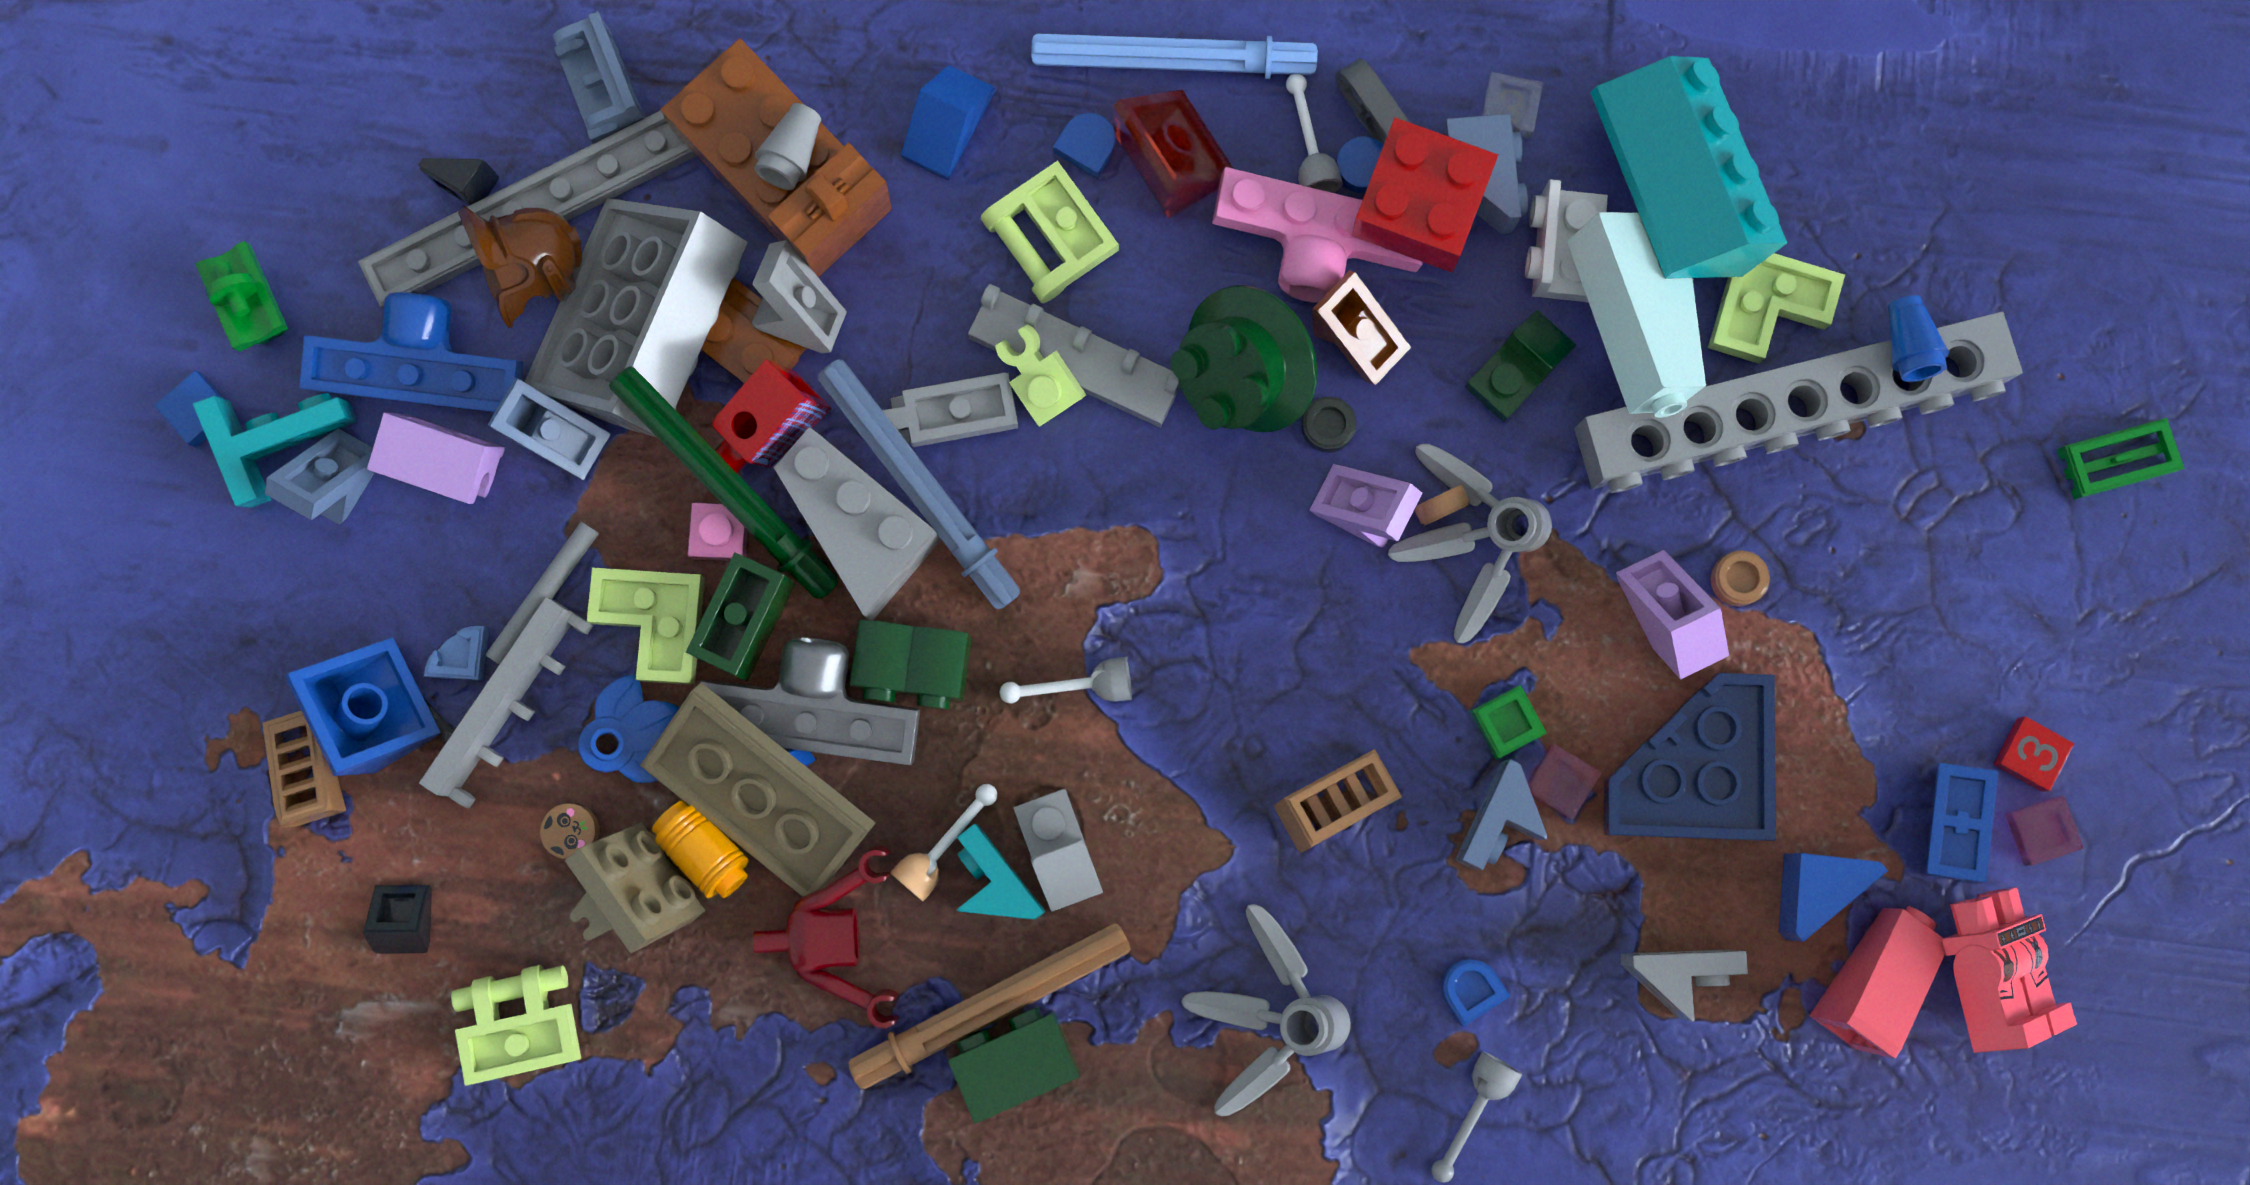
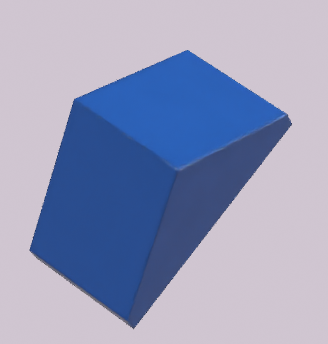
M948 65L919 90L901 157L949 180L996 92L995 87Z
M1806 853L1784 854L1778 932L1785 940L1804 942L1888 872V870L1881 862Z

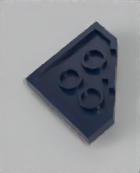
M1718 673L1713 675L1604 780V835L1776 841L1775 675Z

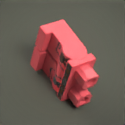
M2017 887L1986 891L1978 894L1977 898L1950 904L1958 933L1943 938L1942 942L1946 956L1956 955L1953 962L1954 976L1974 1053L2027 1049L2077 1025L2071 1002L2056 1004L2045 969L2049 957L2048 947L2044 939L2039 935V933L2046 931L2042 914L2024 915Z

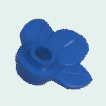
M636 675L623 676L604 688L595 702V720L586 725L578 740L579 755L589 768L598 772L607 773L618 770L625 777L637 783L658 781L643 769L640 764L680 707L664 701L650 700L643 702L642 687L640 681L636 680ZM604 734L612 735L617 741L616 751L609 755L600 753L596 747L597 738Z

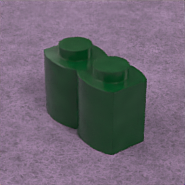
M859 620L850 685L856 689L863 690L862 699L894 704L896 694L917 696L916 706L949 710L950 701L963 702L972 637L968 633Z

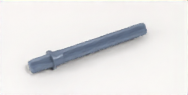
M841 359L827 365L817 376L819 383L964 568L961 575L964 578L969 575L994 608L1001 609L1012 602L1020 594V588L994 556L998 550L995 547L991 550L988 548L848 365Z

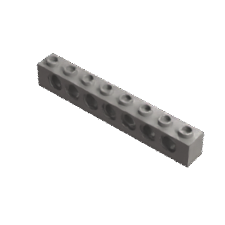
M1999 312L1937 328L1949 350L1947 357L1956 362L1960 370V376L1955 377L1946 369L1934 377L1908 382V391L1899 388L1893 380L1891 340L1706 386L1687 400L1688 405L1684 410L1668 417L1657 418L1654 413L1629 414L1627 407L1587 416L1574 430L1591 488L1596 489L1609 485L1611 493L1622 492L1642 485L1641 477L1661 472L1663 480L1673 479L1694 472V463L1712 459L1715 467L1724 466L1747 458L1745 450L1764 446L1766 454L1775 453L1797 446L1799 444L1797 437L1816 433L1818 441L1826 440L1850 432L1849 424L1867 420L1869 427L1872 428L1903 418L1901 414L1903 410L1919 407L1920 413L1923 415L1953 406L1954 397L1970 394L1974 402L2006 392L2004 383L2023 373L2004 313ZM1841 382L1847 383L1855 389L1858 396L1857 404L1848 402L1842 396L1840 390ZM1789 395L1796 396L1804 402L1807 409L1806 417H1800L1791 411L1788 404ZM1737 408L1745 409L1753 415L1756 423L1754 431L1747 430L1738 423L1736 418ZM1685 421L1694 422L1702 428L1704 432L1703 444L1694 443L1687 438L1684 433ZM1632 435H1643L1650 440L1653 446L1652 457H1644L1635 452L1631 444Z

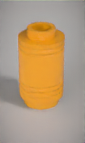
M681 800L665 811L654 823L651 830L656 835L655 843L666 852V855L670 857L707 898H711L718 893L722 898H726L736 891L747 879L748 874L744 871V868L747 866L749 859L739 851V848L718 827L701 815L699 811H696L692 805L689 806Z

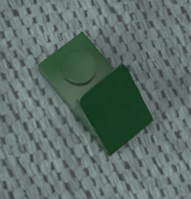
M1537 309L1511 333L1503 346L1467 382L1465 388L1504 423L1577 345Z

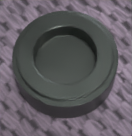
M1328 396L1315 400L1309 405L1302 419L1301 429L1303 437L1312 448L1320 452L1333 453L1343 449L1351 441L1356 430V416L1353 409L1348 403L1337 397Z

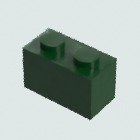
M734 552L685 653L748 682L795 583L784 574Z
M1039 1006L1008 1019L1011 1030L991 1038L988 1030L985 1029L956 1042L960 1052L952 1055L948 1062L974 1124L1079 1078L1081 1072L1054 1010L1042 1015Z

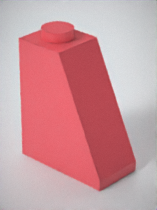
M1907 906L1905 910L1883 908L1809 1016L1855 1050L1895 1059L1903 1048L1945 955L1942 942L1943 937L1934 931L1938 926L1937 923L1923 912L1911 906Z

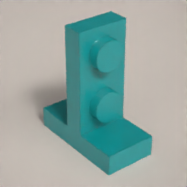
M329 393L316 395L297 404L299 412L283 418H279L277 413H270L249 420L245 423L247 429L245 432L241 428L230 400L212 396L193 403V406L235 506L252 508L271 501V497L265 494L266 485L255 460L330 433L337 428L340 429L358 422L351 403L338 397L331 399Z

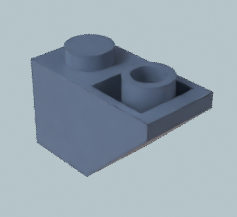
M1511 114L1446 119L1441 134L1499 154L1476 214L1500 234H1512L1521 219V215H1526L1528 195L1525 183H1518L1516 164H1521L1522 139L1519 132H1512Z

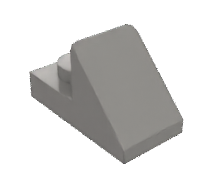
M787 240L770 243L752 283L763 296L752 321L753 327L822 354L831 352L847 311Z
M1066 789L1013 807L1032 858L1030 859L1051 912L1103 893Z
M1724 949L1620 954L1621 965L1676 1017L1689 1022H1694L1691 976H1695V986L1730 985L1729 975L1748 974L1746 951Z

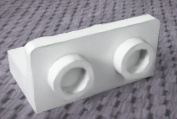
M1550 179L1541 195H1534L1532 199L1529 225L1530 227L1537 228L1536 247L1530 246L1528 249L1525 277L1533 279V297L1588 302L1567 241L1598 212H1606L1608 195L1560 190L1561 180Z

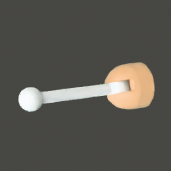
M990 784L979 786L976 790V799L928 854H908L892 869L891 874L921 901L928 897L939 881V869L936 861L984 806L992 805L996 801L997 790Z

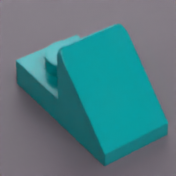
M973 824L957 837L965 847L957 855L977 880L986 874L991 883L960 906L957 911L1026 919H1037L1046 912L979 825Z

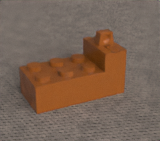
M739 38L660 110L670 129L778 242L787 240L817 277H819L892 210L887 182L849 142L843 146L821 122L818 126L806 179L797 182L793 190L781 189L763 180L754 169L758 161L755 157V152L786 112L789 111L793 103H803Z

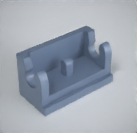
M598 11L589 14V17L557 30L552 35L557 45L554 47L557 57L561 62L586 125L589 138L593 144L645 118L612 33Z

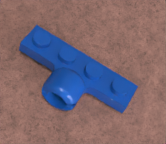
M394 292L389 293L384 299L382 331L376 341L367 343L304 335L299 389L495 412L515 378L522 380L523 361L459 354L453 351L449 343L452 306L449 301L430 295Z

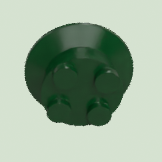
M1229 286L1206 297L1195 310L1189 324L1188 333L1183 338L1179 349L1172 354L1170 360L1172 371L1178 377L1179 384L1187 401L1197 412L1200 422L1212 430L1223 427L1228 429L1243 428L1254 432H1273L1286 428L1297 421L1308 409L1317 385L1316 355L1304 325L1282 300L1263 289L1253 286Z

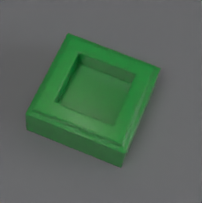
M1521 685L1470 711L1495 759H1499L1547 733Z

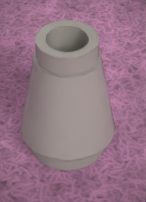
M793 103L789 111L786 112L755 152V157L758 160L754 167L755 172L769 184L785 190H793L797 182L804 181L814 148L818 126L821 122L820 115L806 105Z

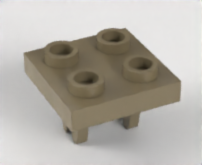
M643 823L580 847L565 860L586 890L585 895L570 914L571 921L578 922L584 918L589 920L590 925L583 932V937L587 941L613 929L630 953L690 924L705 912V909L695 897L691 884L679 875L661 847L655 843L656 837L646 829Z

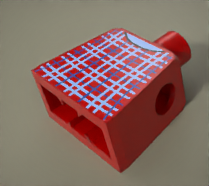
M765 359L713 419L711 425L724 438L715 448V451L736 473L748 462L769 468L790 450L809 427L813 428L832 408L797 372Z

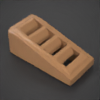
M302 711L263 722L273 803L279 827H297L345 812L346 807L338 777L333 776ZM306 726L308 736L284 743L283 732ZM309 747L310 757L289 763L288 753ZM310 768L313 769L314 777L294 783L292 774ZM316 789L317 798L302 803L299 802V793Z
M1374 749L1288 795L1276 803L1274 808L1297 850L1302 853L1393 803L1402 796ZM1361 769L1378 797L1370 801L1355 774ZM1343 781L1358 809L1351 810L1336 783ZM1323 791L1338 820L1331 821L1316 794ZM1300 803H1304L1318 831H1315Z

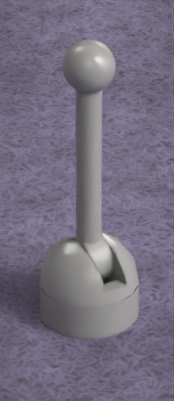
M1482 1051L1472 1073L1473 1085L1478 1092V1096L1444 1158L1436 1161L1432 1166V1176L1438 1182L1445 1183L1452 1179L1454 1175L1452 1165L1488 1100L1508 1097L1523 1075L1514 1067L1485 1051Z

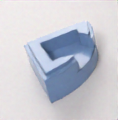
M471 626L457 631L437 651L434 650L430 655L425 667L424 676L484 682L485 654L487 653L490 628L486 626Z

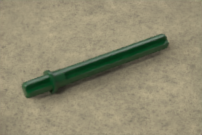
M634 367L624 368L611 380L609 384L610 390L779 562L777 569L781 573L788 571L817 599L824 598L838 584V577L810 549L813 543L809 538L802 540Z

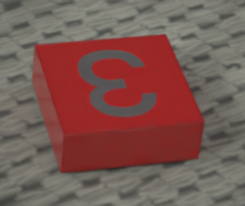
M2026 716L2017 717L1993 765L2035 789L2047 792L2051 790L2075 743Z

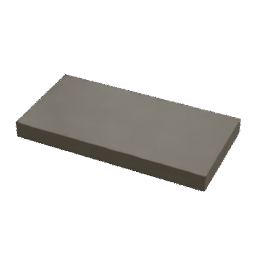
M702 682L690 692L640 764L643 769L689 806L692 805L696 811H699L701 815L706 817L725 835L802 897L826 887L875 825L872 819Z

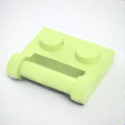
M1058 160L991 205L983 212L980 218L989 232H997L1034 284L1032 291L1041 303L1054 299L1069 284L1119 251V244ZM1021 211H1026L1063 262L1053 271L1049 270L1013 220L1014 216Z

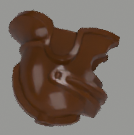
M465 205L458 212L473 249L483 265L487 285L497 303L500 316L508 328H512L514 320L524 313L525 305L530 298L542 296L547 300L555 294L561 303L564 301L565 295H571L575 290L576 284L572 274L576 268L580 267L582 262V243L575 226H571L561 215L545 208H523L515 210L513 214L502 217L491 215L489 220H485Z

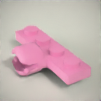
M1225 167L1221 175L1212 224L1273 238L1280 242L1283 247V256L1278 284L1283 292L1292 298L1318 303L1344 276L1347 259L1357 258L1415 273L1423 263L1351 236L1355 218L1362 203L1360 199Z

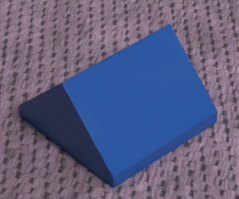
M393 637L287 673L285 677L333 776L374 774L438 737L441 733Z

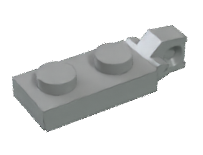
M1006 372L902 391L903 395L890 398L892 409L882 410L909 446L912 445L913 447L1018 429L1009 374Z

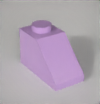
M1665 550L1616 572L1618 582L1652 648L1680 679L1729 656L1721 608Z

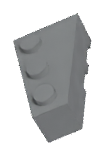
M811 427L804 432L774 467L860 611L868 620L873 621L941 540L936 531Z

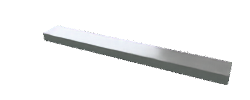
M660 110L468 206V208L485 220H489L491 215L502 217L513 214L515 210L523 208H545L554 211L568 221L604 203L607 198L612 199L696 157V155L670 129ZM458 212L358 261L382 309H384V299L389 293L407 292L423 294L481 265Z

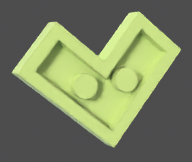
M1773 253L1743 277H1728L1708 348L1759 364L1766 358L1777 316L1825 330L1832 324L1845 274Z
M592 568L587 622L597 625L641 627L636 680L641 682L695 685L697 658L685 652L701 622L705 577L698 574Z

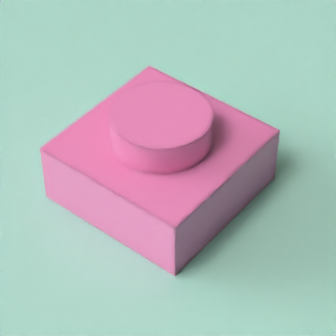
M692 503L688 557L697 560L730 561L734 552L746 557L748 530L723 504Z

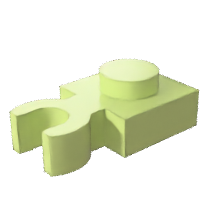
M1027 324L1018 330L1026 344L1023 353L1015 352L1006 339L995 345L998 356L1003 362L1016 366L1020 371L1021 375L1009 383L1040 427L1086 396V393L1057 350L1043 358L1039 352V335L1032 326Z

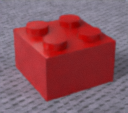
M1394 117L1355 218L1351 236L1453 273L1499 154Z

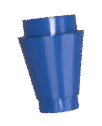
M1905 296L1891 302L1887 308L1890 315L1889 325L1893 370L1899 371L1901 379L1906 382L1925 380L1947 369L1945 358L1949 355V350L1926 307L1923 305L1921 296Z

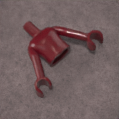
M874 846L863 854L859 861V866L855 870L830 885L803 896L796 901L793 910L788 915L786 930L754 931L753 949L754 953L788 952L791 966L797 971V975L801 979L823 991L865 1009L872 1025L885 1029L895 1024L899 1016H884L880 1014L876 1004L880 1001L897 999L898 994L894 990L883 989L874 995L838 976L821 970L830 967L858 965L859 927L856 908L824 909V907L841 899L867 881L869 883H880L890 876L891 872L876 873L870 869L868 865L869 857L884 856L890 853V850L885 846Z

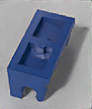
M1938 763L1925 871L1927 877L1954 879L1961 883L1974 885L1987 882L1999 771Z

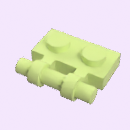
M541 965L523 968L521 975L496 981L492 976L473 980L472 985L452 991L451 999L454 1010L460 1012L474 1008L477 1025L455 1030L465 1086L581 1059L572 1005L567 1004L549 1008L548 991L568 986V975L563 965L544 969ZM524 997L527 1014L500 1020L498 1010L500 1002Z

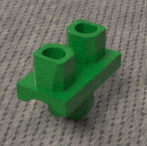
M242 241L222 255L203 259L195 263L206 287V295L210 303L214 305L233 349L240 352L255 344L262 345L282 336L288 330L262 268L249 243Z

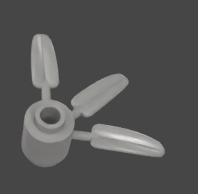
M1420 444L1416 446L1415 453L1421 463L1450 489L1463 484L1470 499L1468 503L1473 506H1479L1484 502L1492 510L1488 517L1487 527L1472 530L1470 524L1463 522L1434 529L1395 543L1389 549L1388 556L1397 562L1439 559L1471 552L1475 548L1474 540L1490 537L1502 549L1495 564L1486 563L1482 567L1458 617L1454 629V639L1457 643H1465L1470 641L1482 628L1503 595L1511 578L1510 573L1503 569L1512 552H1531L1544 545L1550 536L1552 521L1547 509L1538 501L1521 497H1510L1499 501L1489 494L1493 488L1492 483L1479 472L1443 449L1431 444ZM1526 515L1529 526L1526 534L1523 536L1517 531L1516 522L1521 516Z
M1255 904L1248 905L1246 909V917L1251 929L1280 982L1285 986L1292 984L1300 999L1291 1002L1285 1008L1283 1014L1269 1011L1270 1004L1267 1000L1252 996L1204 991L1191 992L1183 997L1181 1002L1188 1011L1216 1021L1256 1030H1264L1268 1022L1280 1024L1281 1036L1286 1046L1280 1051L1276 1047H1269L1224 1090L1214 1106L1215 1114L1220 1116H1229L1243 1109L1280 1081L1290 1071V1064L1286 1059L1294 1052L1303 1056H1313L1335 1050L1345 1042L1350 1032V1017L1345 1006L1332 996H1310L1301 980L1307 974V966L1276 920L1263 907Z

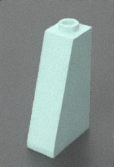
M1598 212L1567 241L1625 404L1629 414L1654 413L1657 418L1674 415L1684 410L1688 405L1687 400L1706 386L1692 278L1665 279L1639 213Z

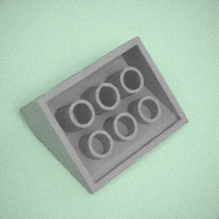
M607 198L582 252L581 265L573 272L572 278L575 281L576 288L571 295H565L564 301L559 304L524 382L563 406L628 430L656 437L610 390L609 384L624 368L632 366L676 410V405L685 384L696 368L698 355L706 336L718 318L719 307L731 279L739 270L740 259L748 242L700 211Z

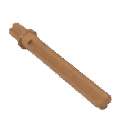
M1112 924L898 1035L894 1031L889 1032V1040L857 1055L848 1062L850 1073L860 1089H867L901 1070L908 1074L913 1071L911 1065L1128 954L1131 950L1130 944L1122 928L1118 924Z

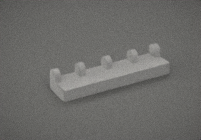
M992 284L987 286L981 299L982 306L968 332L970 340L996 351L995 345L1006 339L1015 352L1023 353L1026 344L1018 330L1028 324L1039 335V352L1043 358L1057 350L1086 394L1161 428L1181 387L1178 377H1176L1173 371L1141 357L1140 353L1133 349L1128 351L1092 334V330L1083 326L1080 328L1048 314L1038 305H1029L1001 292L999 287Z
M545 597L419 784L436 795L448 796L458 804L470 809L476 798L461 788L481 758L496 767L502 762L504 757L489 746L512 712L527 721L531 719L535 711L520 702V700L543 666L557 675H561L566 666L553 658L551 654L570 626L588 635L594 625L562 604Z

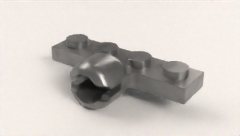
M797 638L788 641L782 650L779 681L773 688L713 680L700 681V683L702 682L782 748L912 765L914 762L920 708L861 701L849 697L845 690L849 652L845 646L837 642L814 638Z

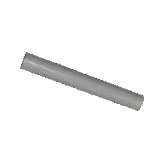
M582 521L579 523L485 654L487 657L498 664L502 662L545 597L553 599L599 535L598 532Z

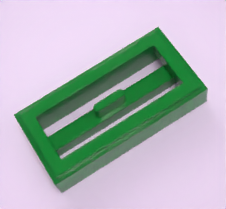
M2167 418L2069 444L2057 449L2060 460L2065 458L2068 468L2064 469L2066 479L2073 480L2075 488L2071 490L2074 500L2185 469ZM2157 433L2160 442L2083 463L2080 455ZM2163 453L2166 462L2093 483H2090L2087 475Z

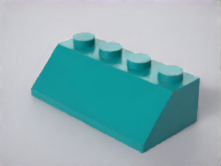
M1669 56L1598 85L1590 92L1665 279L1743 277L1787 244L1779 224L1778 214L1769 201L1759 177L1758 167L1749 154L1739 130L1738 120L1729 107L1719 83V75L1709 58Z

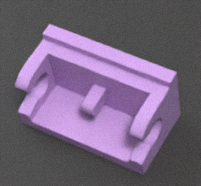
M384 412L367 470L467 504H473L477 495L485 498L489 493L505 447L408 414Z

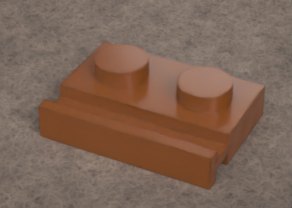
M733 277L719 307L718 318L710 328L700 351L743 384L765 359L792 370L799 361V357L807 348L753 327L752 321L762 299Z

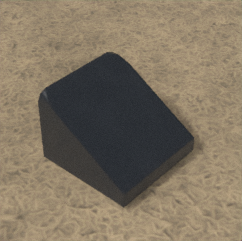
M422 158L418 164L420 170L436 186L469 206L486 198L499 179V176L486 161L480 159Z
M375 885L363 930V935L373 952L379 954L428 952L432 888L430 885Z

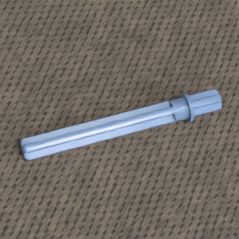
M1038 33L1033 36L1031 45L1032 61L1037 66L1265 73V79H1270L1271 74L1312 75L1316 71L1318 57L1317 46L1314 43L1272 41V36H1267L1266 41Z

